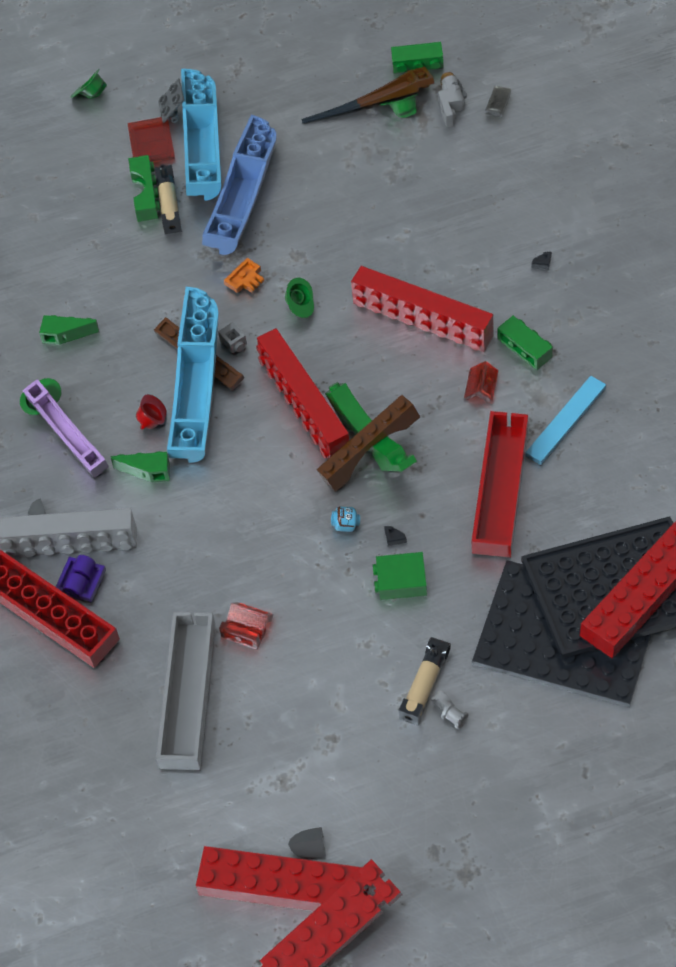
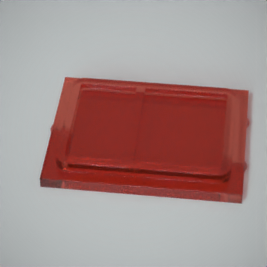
M162 117L127 123L133 157L149 155L150 162L175 159L168 120L163 123Z

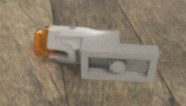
M446 72L441 76L442 91H438V103L448 128L453 127V119H456L455 113L462 111L467 93L452 72Z

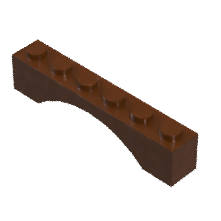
M403 395L399 396L317 469L324 482L335 492L350 480L358 462L372 446L390 434L406 430L420 418L414 405Z

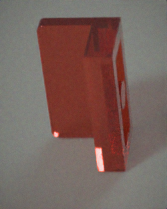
M486 361L471 367L464 398L468 400L478 396L487 403L493 401L499 370Z
M240 602L231 603L225 626L261 638L266 623L272 621L273 614Z
M230 616L227 623L222 621L219 627L222 638L257 650L266 633L265 627Z

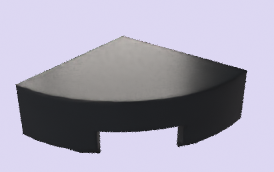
M543 252L542 255L535 257L531 263V268L549 270L552 252Z
M384 526L388 546L407 543L403 532L392 526Z

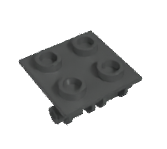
M179 78L170 85L168 91L158 101L163 123L167 120L176 123L179 120L177 108L184 101Z

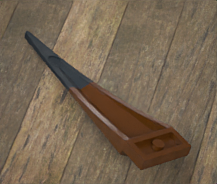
M426 67L407 71L384 86L353 101L301 119L302 124L416 94L419 91L418 88H427L431 84H435L434 78Z

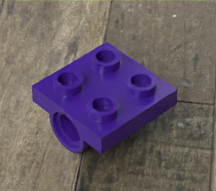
M78 555L77 558L69 557L56 584V588L70 597L92 602L106 568L104 565L96 564L92 558L86 555Z

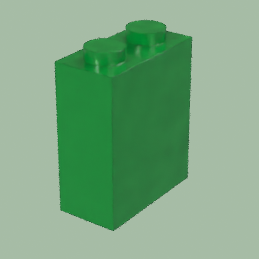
M423 552L376 556V564L372 565L373 575L378 576V581H374L375 593H379L380 600L427 596Z

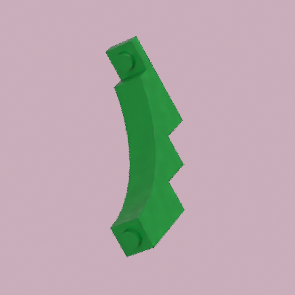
M336 382L328 387L329 391L325 395L347 432H353L356 435L372 421L346 383L339 384V382ZM388 436L381 439L368 450L371 451L381 471L402 472L417 462L414 455H406L402 446Z

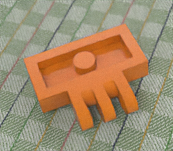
M246 258L224 279V285L236 293H239L243 288L252 293L255 288L260 286L259 283L262 284L264 282V278L258 274L261 271V266Z

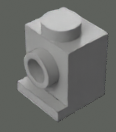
M233 322L218 331L220 343L224 344L231 353L241 352L246 347L245 334Z

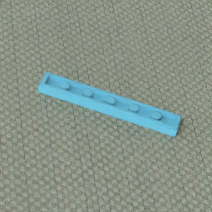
M590 376L525 452V456L542 465L606 389V384Z

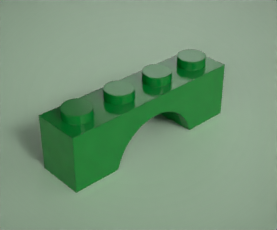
M149 155L128 158L132 182L145 187L139 195L133 197L137 221L158 219V211L161 210L159 201H156V198H159L157 187L154 188V185H157L155 174L152 175V172H155L154 162H150Z

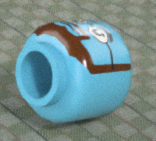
M339 506L335 511H332L331 526H334L336 531L353 532L356 526L360 525V515L357 514L355 508Z

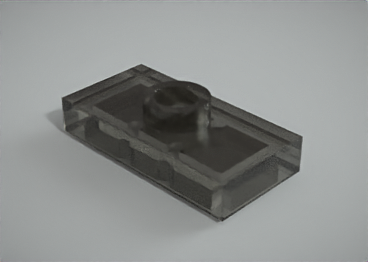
M494 86L485 114L502 118L511 95V89Z

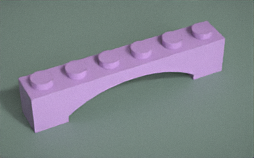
M38 379L23 390L30 403L93 478L109 467L104 457L72 423Z

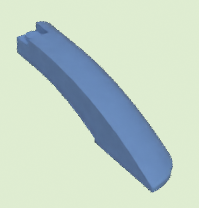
M255 115L250 116L234 150L216 206L203 232L202 245L218 248L221 255H227L235 251L256 203L274 150L276 131L263 118Z

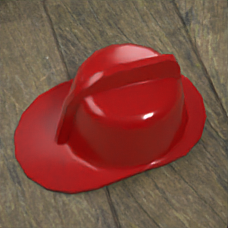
M144 395L136 412V418L141 424V430L144 428L155 429L158 425H163L167 410L162 401L153 395Z

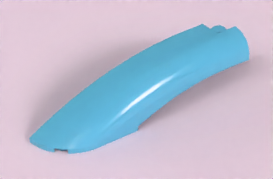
M181 69L182 92L184 96L182 106L186 196L204 195V201L215 198L221 190L216 85L209 75L204 76L201 71Z
M186 287L177 344L173 410L167 446L169 458L188 459L189 463L198 462L205 456L213 396L219 319L215 300L211 299L205 291L194 287Z

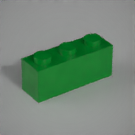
M441 42L391 47L393 73H403L421 67H426L427 70L444 68Z
M514 315L497 328V339L534 369L538 370L553 357V346L551 343L541 338L535 330H531L521 319H517Z

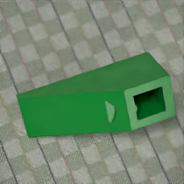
M44 315L39 335L44 344L61 345L98 333L99 327L97 320L92 318Z
M157 451L154 453L111 456L113 468L149 482L170 481V461L167 452Z

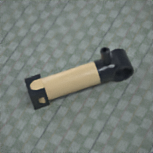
M162 164L159 167H155L162 224L166 235L182 232L173 168L172 165Z
M434 637L429 639L425 656L406 699H403L398 710L400 720L419 726L424 714V706L442 664L448 658L451 643Z

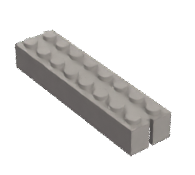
M131 508L0 517V550L12 558L16 556L32 557L43 554L89 553L100 550H129L137 548V527Z
M173 612L156 755L159 769H201L215 633L213 613L195 612L194 616L197 625H194L191 612Z

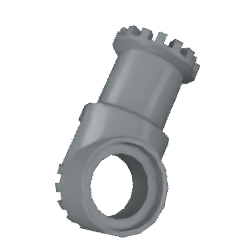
M437 691L432 697L431 702H433L432 704L435 707L438 706L437 709L443 712L441 718L444 720L448 719L455 724L457 729L463 726L462 723L465 724L464 721L469 716L468 713H463L455 708V705L445 693Z

